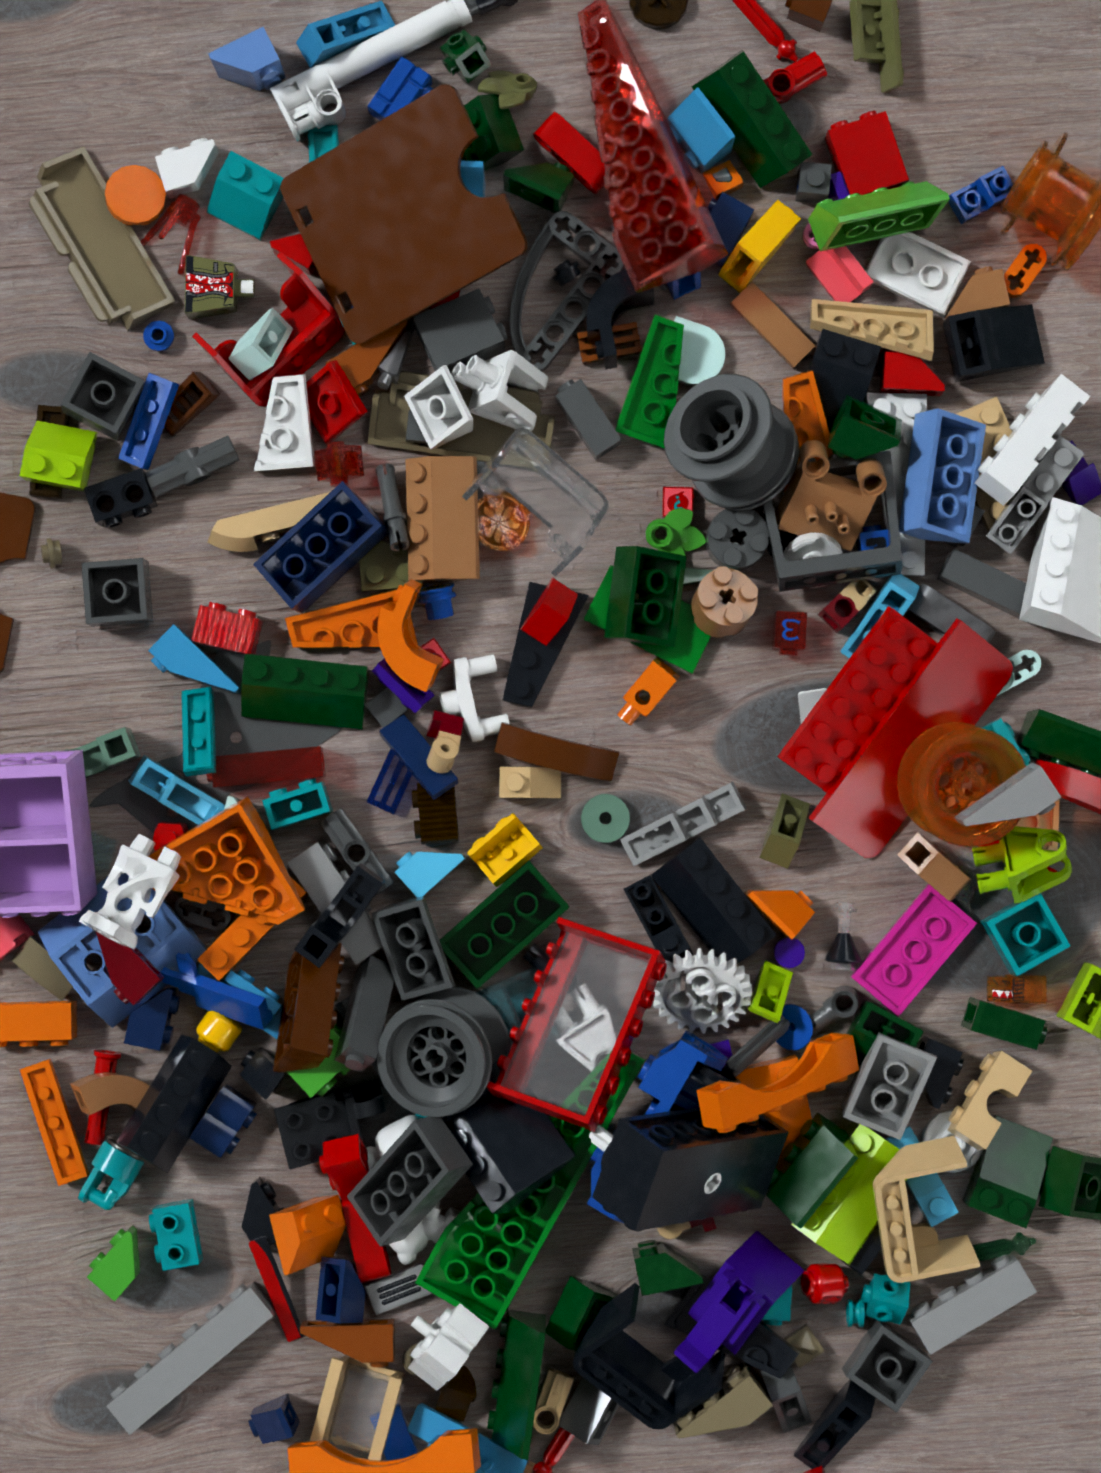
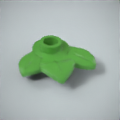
M685 508L671 510L664 519L653 520L646 529V540L653 548L686 556L685 551H692L704 545L706 539L699 529L690 525L693 511ZM659 528L667 532V535L662 539L655 536V531Z

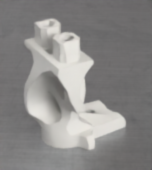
M138 834L130 847L122 844L115 864L102 887L108 892L105 905L98 912L88 909L81 916L79 922L118 944L135 949L138 940L135 930L141 924L145 912H147L146 916L153 918L159 911L163 900L180 877L176 872L181 858L179 853L164 847L156 861L148 857L156 843L141 834ZM126 873L129 876L128 881L119 885L118 879L121 874ZM151 888H154L156 891L155 897L152 902H149ZM122 899H131L132 906L126 911L118 910L117 905Z

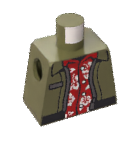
M186 255L185 314L189 319L237 312L238 297H255V280L238 279V269L235 264Z

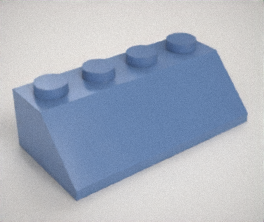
M939 408L915 414L899 522L900 533L922 540L964 544L970 542L977 485L974 483L979 477L977 469L981 465L986 424Z

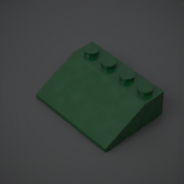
M509 1310L508 1318H502L500 1337H506L504 1349H498L496 1367L501 1368L500 1380L494 1379L491 1398L497 1399L496 1411L489 1410L487 1429L493 1430V1441L519 1458L528 1460L546 1333V1315Z

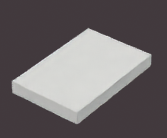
M912 232L881 238L866 269V273L873 280V284L927 310H933V313L944 317L971 261Z

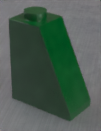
M969 997L961 1026L971 1031L1037 1050L1038 1044L1042 1045L1047 1034V1027L1044 1026L1045 1020L973 997Z

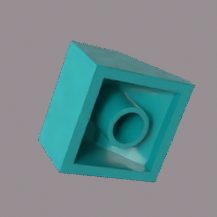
M230 151L216 177L207 213L261 241L283 199L280 186L284 178Z

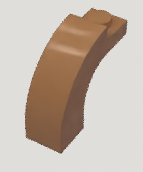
M113 1072L95 1073L70 1083L81 1111L89 1115L114 1104H126L135 1111L150 1087L136 1078Z

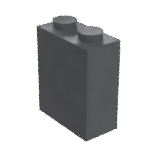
M479 288L412 317L415 331L434 371L443 365H447L451 373L454 366L459 362L467 366L472 356L477 355L479 358L487 360L506 352L504 340H507L508 336L501 322L496 324L492 316L495 313L494 306L489 296L483 297Z

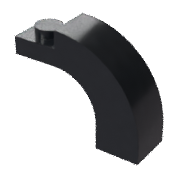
M649 264L630 267L612 275L602 283L590 301L586 320L588 344L595 343L597 359L604 360L605 370L617 368V352L612 332L616 320L628 310L654 305V287Z
M360 863L326 910L311 925L294 950L320 968L367 909L372 899L385 883V880Z

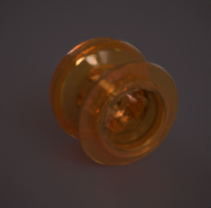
M1064 132L1057 139L1050 150L1047 148L1049 142L1046 140L1039 145L1016 179L998 211L1001 215L1009 212L1000 230V235H1005L1016 220L1020 218L1055 240L1057 248L1052 257L1051 266L1055 267L1062 261V270L1068 271L1076 263L1101 228V178L1096 180L1058 156L1068 138L1067 132Z
M963 722L940 724L923 732L907 748L898 770L897 788L899 798L911 820L921 829L935 835L937 838L949 844L962 847H976L989 844L1009 833L1021 818L964 826L958 823L954 817L968 808V804L971 801H978L1025 768L1026 765L1014 745L993 731L981 729L978 726ZM958 758H962L964 761V765L960 770H956L954 766ZM979 763L982 765L983 768L982 774H978L976 771V767ZM943 775H947L949 782L946 786L941 787L939 784L940 778ZM970 779H971V781H972V787H971V789L967 788V789H965V791H964V793H963V791H962V785H963V783H969V781H970ZM954 796L956 800L955 805L947 807V799Z

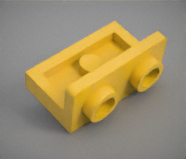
M512 813L498 821L495 828L485 837L477 839L467 854L480 867L489 880L498 887L543 847L516 815Z

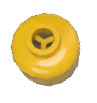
M208 1011L196 1028L199 1036L197 1041L216 1053L219 1050L228 1051L242 1032V1026L236 1020L225 1017L218 1012Z

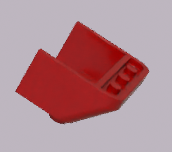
M281 252L277 255V258L292 276L282 285L280 290V298L287 306L280 315L293 328V331L273 367L248 380L228 359L237 341L226 340L213 349L197 332L192 336L235 384L256 405L261 407L268 404L273 377L304 374L345 332L335 309L307 275Z

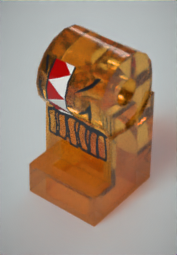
M1042 974L987 976V1001L1047 1004L1046 976Z

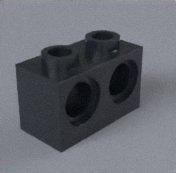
M142 468L84 488L95 523L100 526L105 525V528L118 526L123 523V518L134 515V518L147 516L152 513V508L158 507L154 493L146 479L145 471ZM135 488H142V499L136 503L131 502L129 499L130 492ZM106 498H113L114 508L110 512L103 513L101 511L102 501Z

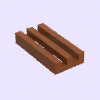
M637 322L613 326V334L632 332V335L614 338L615 345L634 342V347L616 350L617 358L641 353L642 348ZM587 331L577 333L582 364L603 361V359H597V354L587 355V350L596 349L595 343L585 344L584 340L587 339Z

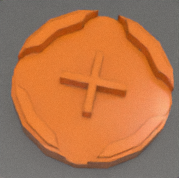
M138 165L121 167L112 173L106 183L105 200L107 209L115 219L125 225H147L157 219L164 209L166 192L163 182L155 172L147 167Z

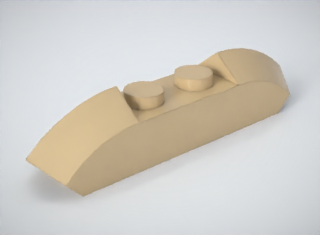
M330 492L217 520L211 530L207 543L235 552L258 550V539H262V543L280 539L279 534L288 532Z

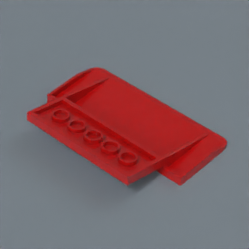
M888 606L777 756L826 792V795L809 816V819L862 857L873 858L877 856L1008 682L1013 672L1011 661L957 618L937 643L900 613Z

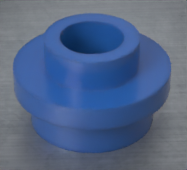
M153 321L146 326L143 338L150 349L164 351L172 345L174 332L168 323ZM156 331H163L164 335L161 340L153 339V334Z

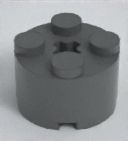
M725 509L712 520L706 534V549L713 562L719 566H726L738 571L746 570L755 565L765 553L769 542V533L765 521L752 509L742 511ZM733 532L737 535H743L744 538L741 541V546L737 542H730Z

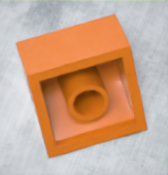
M339 1195L315 1197L269 1215L284 1275H289L321 1262V1257H334L346 1226Z

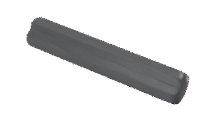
M781 1015L778 1023L773 1021L768 1023L726 1061L724 1066L725 1072L729 1073L731 1077H737L788 1031L790 1026L789 1020Z

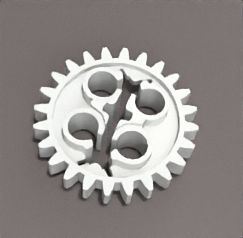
M698 948L696 955L692 956L688 950H685L684 958L674 954L673 963L665 960L667 964L665 975L661 981H657L654 988V1008L659 1009L660 1017L667 1016L668 1024L677 1021L679 1030L687 1025L689 1026L690 1033L696 1027H700L701 1032L705 1034L707 1027H711L715 1032H718L719 1024L729 1028V1019L739 1022V1014L747 1013L746 1006L751 1005L752 984H750V975L745 974L744 965L737 967L736 958L726 961L725 952L719 957H715L714 949H711L708 955H703L701 948ZM684 970V974H686L685 990L681 991L680 974ZM722 992L723 1009L719 1012V1009H717L718 993Z

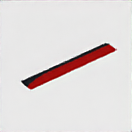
M263 1236L248 1243L287 1341L291 1342L303 1337L304 1335L300 1333L301 1323L266 1237Z

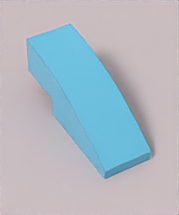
M145 755L128 780L134 787L198 825L225 808V804Z

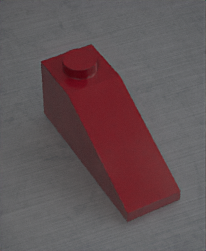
M96 932L111 983L116 987L114 993L125 1004L129 1002L132 1005L138 1004L165 977L136 947L132 949L123 946Z

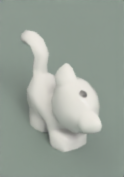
M439 1201L404 1240L389 1244L397 1252L399 1262L403 1265L410 1264L417 1258L418 1252H421L427 1246L428 1240L437 1243L443 1230L461 1211L450 1207L445 1216L440 1214Z

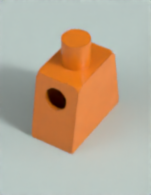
M656 657L623 696L627 703L617 715L630 726L641 714L647 717L678 680L680 675ZM642 690L647 691L650 695L647 701H643L639 697V693Z

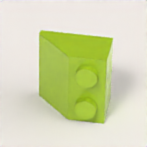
M36 421L25 445L19 476L30 482L85 492L84 488L88 485L98 433Z

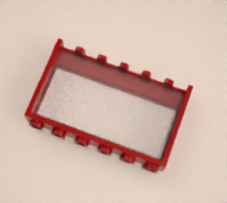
M558 917L556 923L561 929L556 944L549 942L547 945L546 954L550 959L544 971L537 970L535 973L534 982L538 987L532 1000L525 998L522 1003L525 1017L520 1028L513 1026L510 1031L509 1037L513 1041V1045L508 1056L500 1055L497 1066L501 1073L496 1084L489 1081L486 1088L493 1096L504 1098L595 1133L598 1124L602 1125L606 1118V1104L610 1095L613 1096L618 1089V1075L622 1066L625 1067L630 1060V1046L634 1037L638 1038L642 1031V1017L645 1010L650 1009L654 1002V988L657 981L663 979L667 964L659 950Z

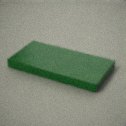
M610 565L583 619L604 631L614 567ZM681 600L675 647L628 643L693 674L711 636L705 634L697 627L694 622L691 605Z

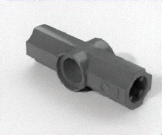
M225 436L201 448L193 447L182 451L174 456V460L145 472L151 490L157 498L184 485L191 486L209 478L211 476L210 473L239 461V457L230 437Z
M342 808L320 822L323 829L343 855L345 862L351 866L353 871L362 863L385 880V883L376 895L395 883L372 851L370 844L364 840ZM354 844H360L365 849V857L359 862L352 860L349 855V850Z

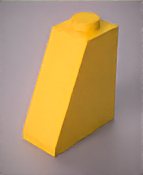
M777 200L737 243L718 275L741 293L787 240L801 218L791 208Z

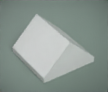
M447 365L440 367L404 395L430 449H435L473 431V417Z

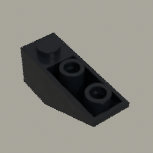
M651 875L624 888L654 948L661 952L665 960L673 963L674 954L684 958L685 950H688L693 956L690 946Z

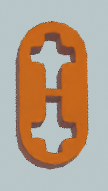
M1038 244L1026 245L1005 272L1004 278L1009 298L1020 297L1029 288L1045 265L1047 254L1042 246ZM1032 252L1038 255L1036 261L1039 264L1034 262L1028 269L1023 267L1028 260L1025 253L1027 255L1032 254ZM1018 273H1021L1023 277L1019 281V285L1022 288L1010 289L1011 282L1008 278L1014 279Z

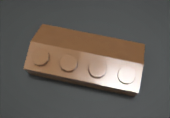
M426 456L405 459L407 536L410 542L408 548V581L413 579L417 582L430 584L480 579L477 457Z

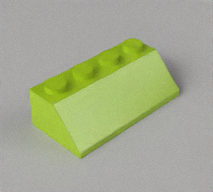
M861 1124L858 1125L850 1137V1141L858 1156L857 1161L801 1229L794 1223L791 1224L813 1242L849 1265L878 1224L873 1181L900 1150V1148L873 1129Z

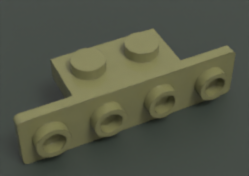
M851 0L849 6L854 61L878 63L881 92L889 93L903 85L904 77L897 0Z

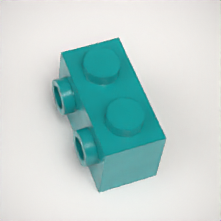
M316 778L298 783L299 789L290 792L287 791L286 787L269 792L270 798L262 801L271 830L333 812L325 782L317 783Z
M193 1199L156 1205L152 1209L153 1214L149 1215L151 1232H156L158 1244L154 1246L156 1262L162 1264L163 1271L200 1264L204 1258Z

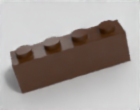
M342 943L339 944L320 968L297 951L290 958L273 1067L274 1072L318 1068L325 1058L330 1057L333 1049V1040L329 1039L330 1030L334 1028L337 1019V1011H333L334 1001H337L341 989V984L337 983V977L344 965V956L341 955Z

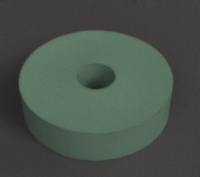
M600 794L591 798L585 804L581 813V824L585 833L593 840L602 843L613 842L621 838L627 831L630 823V814L626 804L620 798L611 794ZM607 812L611 815L609 824H602L599 817L602 813Z

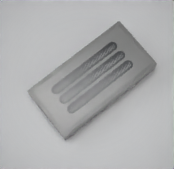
M423 1262L365 1285L376 1315L432 1294L415 1283L424 1267Z

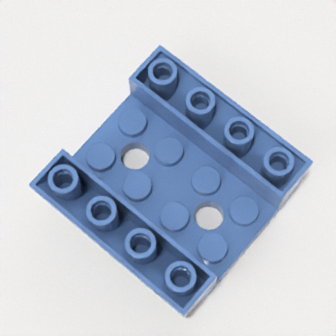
M126 873L121 874L118 884L126 883L129 876ZM107 876L97 884V895L80 913L69 916L61 915L60 913L37 932L52 961L87 1006L113 1028L168 984L161 981L136 1005H132L130 1002L125 1004L114 993L116 987L111 983L96 931L79 922L81 916L88 909L96 912L105 905L108 892L102 887L108 878ZM151 889L149 902H152L155 897V890ZM129 898L122 899L117 905L118 910L126 911L130 909L132 900ZM165 899L157 914L150 918V930L146 933L135 930V934L138 937L136 948L159 972L164 967L179 972L176 960L178 952L182 954L190 953L191 958L196 963L197 959L207 950L192 928H186ZM91 953H96L102 958L103 964L98 971L89 969L86 964L87 957Z

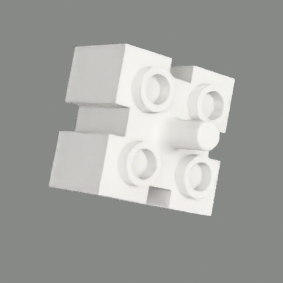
M458 1304L452 1311L447 1308L431 1325L420 1316H417L411 1323V1326L426 1338L423 1341L421 1340L411 1352L410 1356L414 1359L408 1366V1369L436 1391L439 1390L447 1381L456 1376L469 1357L470 1352L478 1344L489 1326L462 1304Z

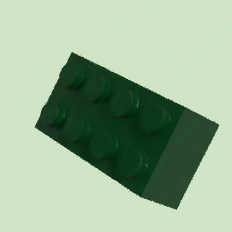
M529 860L440 939V943L446 955L478 989L570 906Z

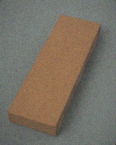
M753 282L730 303L746 322L793 369L816 347Z

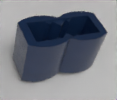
M225 1084L193 1131L190 1139L219 1158L225 1152L231 1155L241 1140L236 1135L242 1126L248 1129L255 1119L257 1113L253 1109L257 1103L228 1084Z

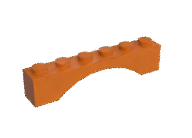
M831 1032L810 1041L796 1065L781 1079L770 1085L751 1089L741 1083L719 1080L696 1090L703 1127L717 1129L719 1133L731 1132L736 1129L738 1124L756 1121L759 1119V1115L765 1112L779 1111L782 1109L783 1104L801 1101L804 1099V1095L810 1092L823 1091L826 1089V1085L830 1083L846 1081L848 1075L859 1071L853 1035Z
M477 1428L447 1430L424 1450L405 1458L389 1461L368 1460L353 1456L338 1449L327 1440L295 1442L287 1448L290 1473H475L481 1467Z

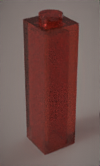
M323 747L216 756V773L206 774L207 781L213 782L214 788L326 778Z

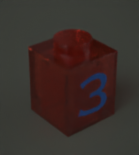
M776 611L774 613L772 650H779V655L797 656L798 651L805 650L807 612Z

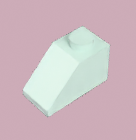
M272 307L238 340L228 359L250 380L274 366L293 328Z

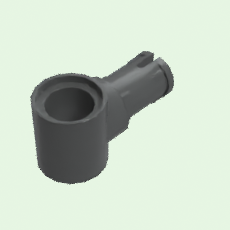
M847 985L837 987L833 991L832 996L822 1003L823 1006L810 1015L814 1024L812 1036H816L818 1032L833 1021L838 1022L842 1018H848L856 1012L858 1008V994L852 987ZM848 995L852 998L853 1004L849 1008H841L836 1003L837 997Z

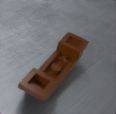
M501 722L494 752L517 760L606 781H612L620 753L616 750L592 744L586 745L534 732L531 729Z

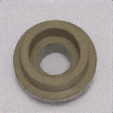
M46 538V545H41L43 563H49L50 569L55 568V565L62 564L61 547L59 540L52 541L51 538Z

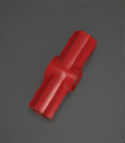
M814 51L784 69L773 71L763 81L777 102L785 103L794 94L825 78L827 71L820 56ZM779 80L785 81L789 85V89L779 92L775 90L773 84Z

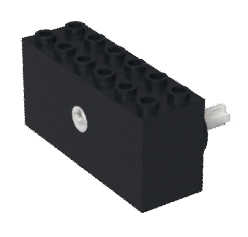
M700 1107L619 1118L614 1136L601 1126H597L595 1133L590 1132L589 1134L591 1142L604 1152L601 1160V1173L592 1198L599 1202L605 1211L614 1214L622 1220L628 1229L637 1232L761 1208L789 1132L766 1115L761 1114L756 1121L736 1125L734 1131L719 1133L717 1129L703 1127Z

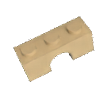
M1002 1050L993 1052L992 1055L990 1053L986 1055L979 1067L982 1070L977 1081L973 1079L964 1092V1095L967 1096L961 1107L959 1105L955 1107L948 1119L951 1124L947 1130L977 1150L987 1149L1002 1124L993 1118L987 1110L989 1095L997 1091L1008 1098L1018 1097L1032 1073L1031 1069Z

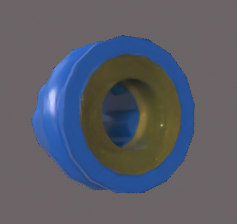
M454 583L434 584L420 589L418 603L425 604L428 620L443 619L454 615L451 598L457 596L452 589L455 585Z

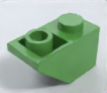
M133 1225L126 1232L121 1228L109 1242L113 1246L106 1255L100 1252L89 1265L93 1270L87 1278L114 1302L140 1273L137 1229Z

